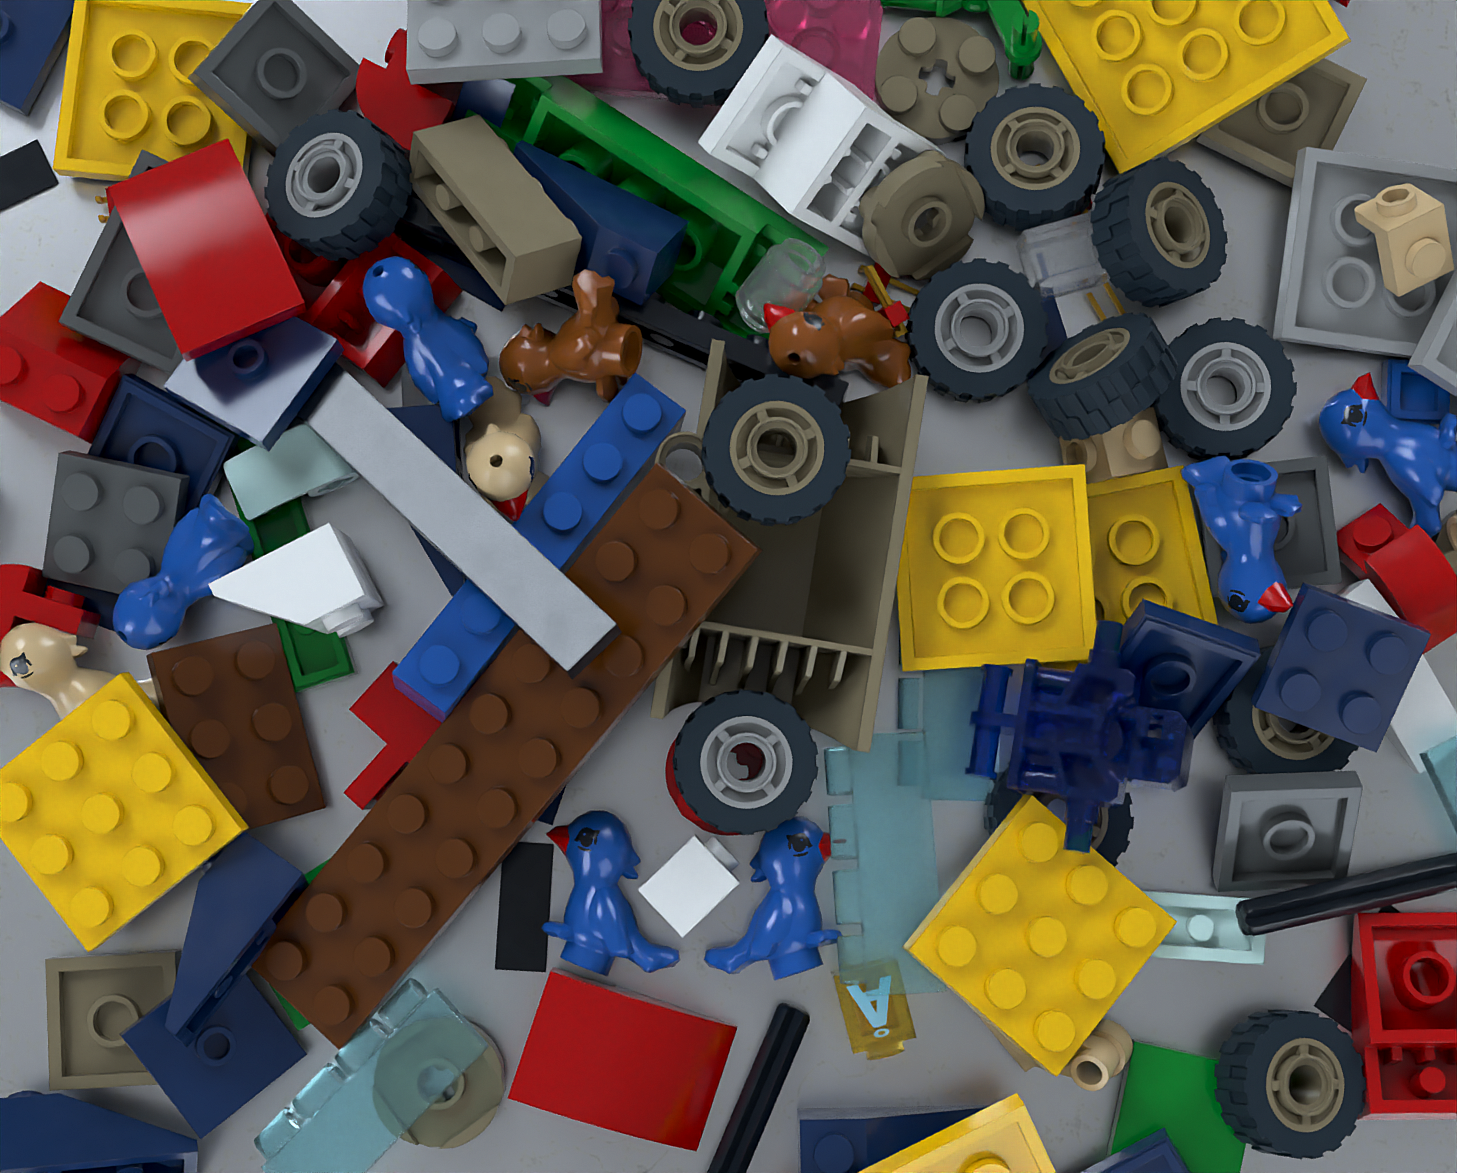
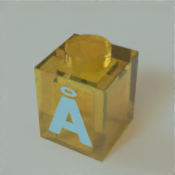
M892 955L830 971L849 1047L853 1054L865 1051L867 1060L886 1058L905 1051L903 1041L917 1038L898 963Z

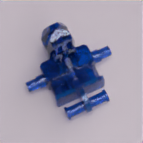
M1097 621L1093 649L1089 650L1087 664L1079 663L1075 671L1043 667L1038 659L1027 658L1017 715L1003 713L1009 677L1013 676V669L1000 665L982 664L980 672L983 673L978 711H971L969 726L975 728L969 767H965L964 775L996 780L997 772H994L1000 734L1014 736L1007 788L1012 793L1025 796L1027 790L1060 795L1066 801L1064 820H1067L1063 850L1075 853H1090L1093 826L1097 825L1099 808L1116 809L1122 805L1127 783L1133 788L1150 787L1176 792L1186 787L1189 779L1194 734L1179 711L1138 706L1140 685L1129 669L1120 668L1122 654L1119 653L1123 624L1114 621ZM1157 724L1163 725L1161 738H1158Z

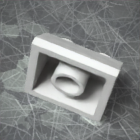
M330 523L208 584L215 597L325 634L337 632L339 638L355 633L371 624L374 619L370 612L384 606L351 538Z

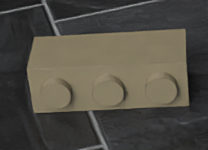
M480 114L413 132L409 157L412 173H410V182L413 184L412 189L505 306L571 285L577 257L581 249L582 236L579 234L575 224L566 218L547 196L540 182L526 171L511 153L507 143L496 135Z

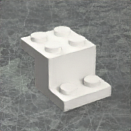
M772 34L698 141L710 155L754 178L790 215L869 257L870 255L865 248L862 237L864 219L859 213V204L864 193L870 188L878 186L898 166L916 158L925 150H935L944 157L946 156L932 142L890 117L854 84Z

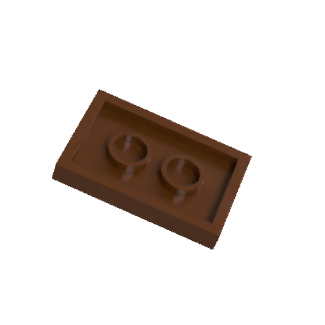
M276 623L152 652L146 656L161 714L249 826L247 830L326 808Z

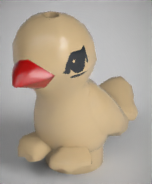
M488 376L485 379L492 385L494 395L468 416L473 425L469 432L465 434L466 442L463 448L466 456L468 477L481 494V497L494 510L502 512L512 521H517L520 518L525 503L528 505L549 479L548 475L538 471L540 462L539 452L542 447L541 434L533 417L521 413V394L506 387L505 383L496 376Z
M27 623L18 625L11 629L0 643V688H23L40 693L50 700L61 720L116 677V675L106 671L78 666L75 658L82 657L88 651V648L76 645V635L61 633L43 624ZM152 677L148 680L136 681L156 708L159 707Z

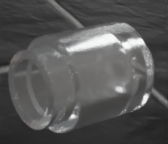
M795 238L786 239L782 244L770 247L736 292L735 300L743 321L755 331L770 333L764 319V304H775L794 311L803 312L823 285L822 276L826 272V265L820 254L809 244Z

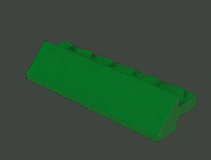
M564 75L505 79L516 86L501 128L486 119L484 120L496 135L507 143L512 154H514L515 145L523 140L689 221L673 274L655 292L661 295L665 301L686 314L690 310H699L712 315L723 324L724 330L746 339L747 335L753 334L769 340L770 332L764 319V304L770 303L794 310L800 300V296L806 294L811 287V280L830 247ZM468 109L465 118L478 114Z

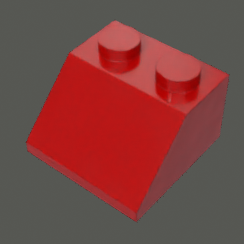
M40 281L0 317V401L92 445L123 375L130 373L136 375L142 362L62 326L58 321L71 296Z

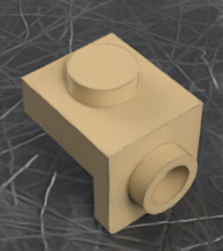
M1405 183L1388 187L1380 191L1375 198L1355 207L1356 221L1375 233L1384 287L1398 297L1454 270L1443 203L1412 184Z
M1154 407L1142 410L1133 416V419L1101 435L1096 434L1088 439H1072L1071 441H1066L1061 436L1059 437L1064 465L1085 464L1086 484L1169 468Z

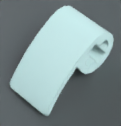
M305 423L283 432L269 452L256 445L223 464L226 476L248 521H253L306 493L310 497L323 495L337 490L360 477Z

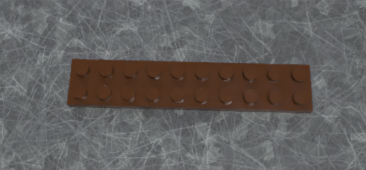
M657 462L565 573L569 580L617 623L622 633L572 680L519 629L276 924V930L251 967L338 1050L348 1046L763 550L668 467Z

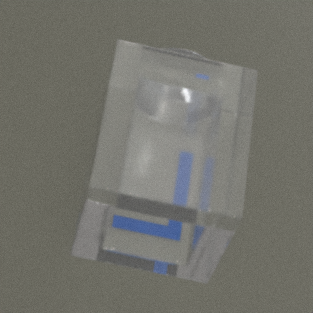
M1091 212L1023 230L1015 246L1023 273L1029 279L1028 283L1034 291L1038 289L1043 298L1041 302L1103 285L1110 278L1105 268L1102 269L1097 259L1099 255L1096 246H1093L1091 234H1093V224L1090 223Z

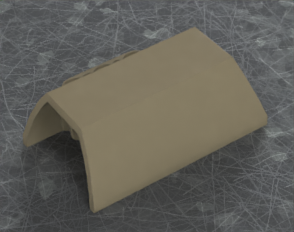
M715 339L711 341L696 433L686 431L668 436L659 446L654 465L658 462L666 466V458L671 452L678 449H687L694 452L702 463V439L707 421L712 411L720 403L721 398L729 391L732 392L740 387L741 384L728 366L724 348L725 341ZM915 374L913 378L887 390L844 402L840 417L843 424L848 425L850 433L848 448L851 449L850 463L847 465L845 472L846 477L833 498L811 517L808 516L798 523L786 526L785 524L764 526L760 525V522L746 521L737 517L736 512L729 507L725 508L717 500V494L712 488L710 489L705 479L706 473L703 465L702 472L697 478L684 481L763 551L656 677L650 711L651 718L663 719L675 708L695 702L703 703L711 697L724 692L754 690L775 695L780 700L789 703L796 709L800 717L805 719L810 728L837 740L854 751L870 753L929 376ZM770 434L761 438L757 443L758 456L767 466L782 468L792 462L793 448L785 437L778 434Z

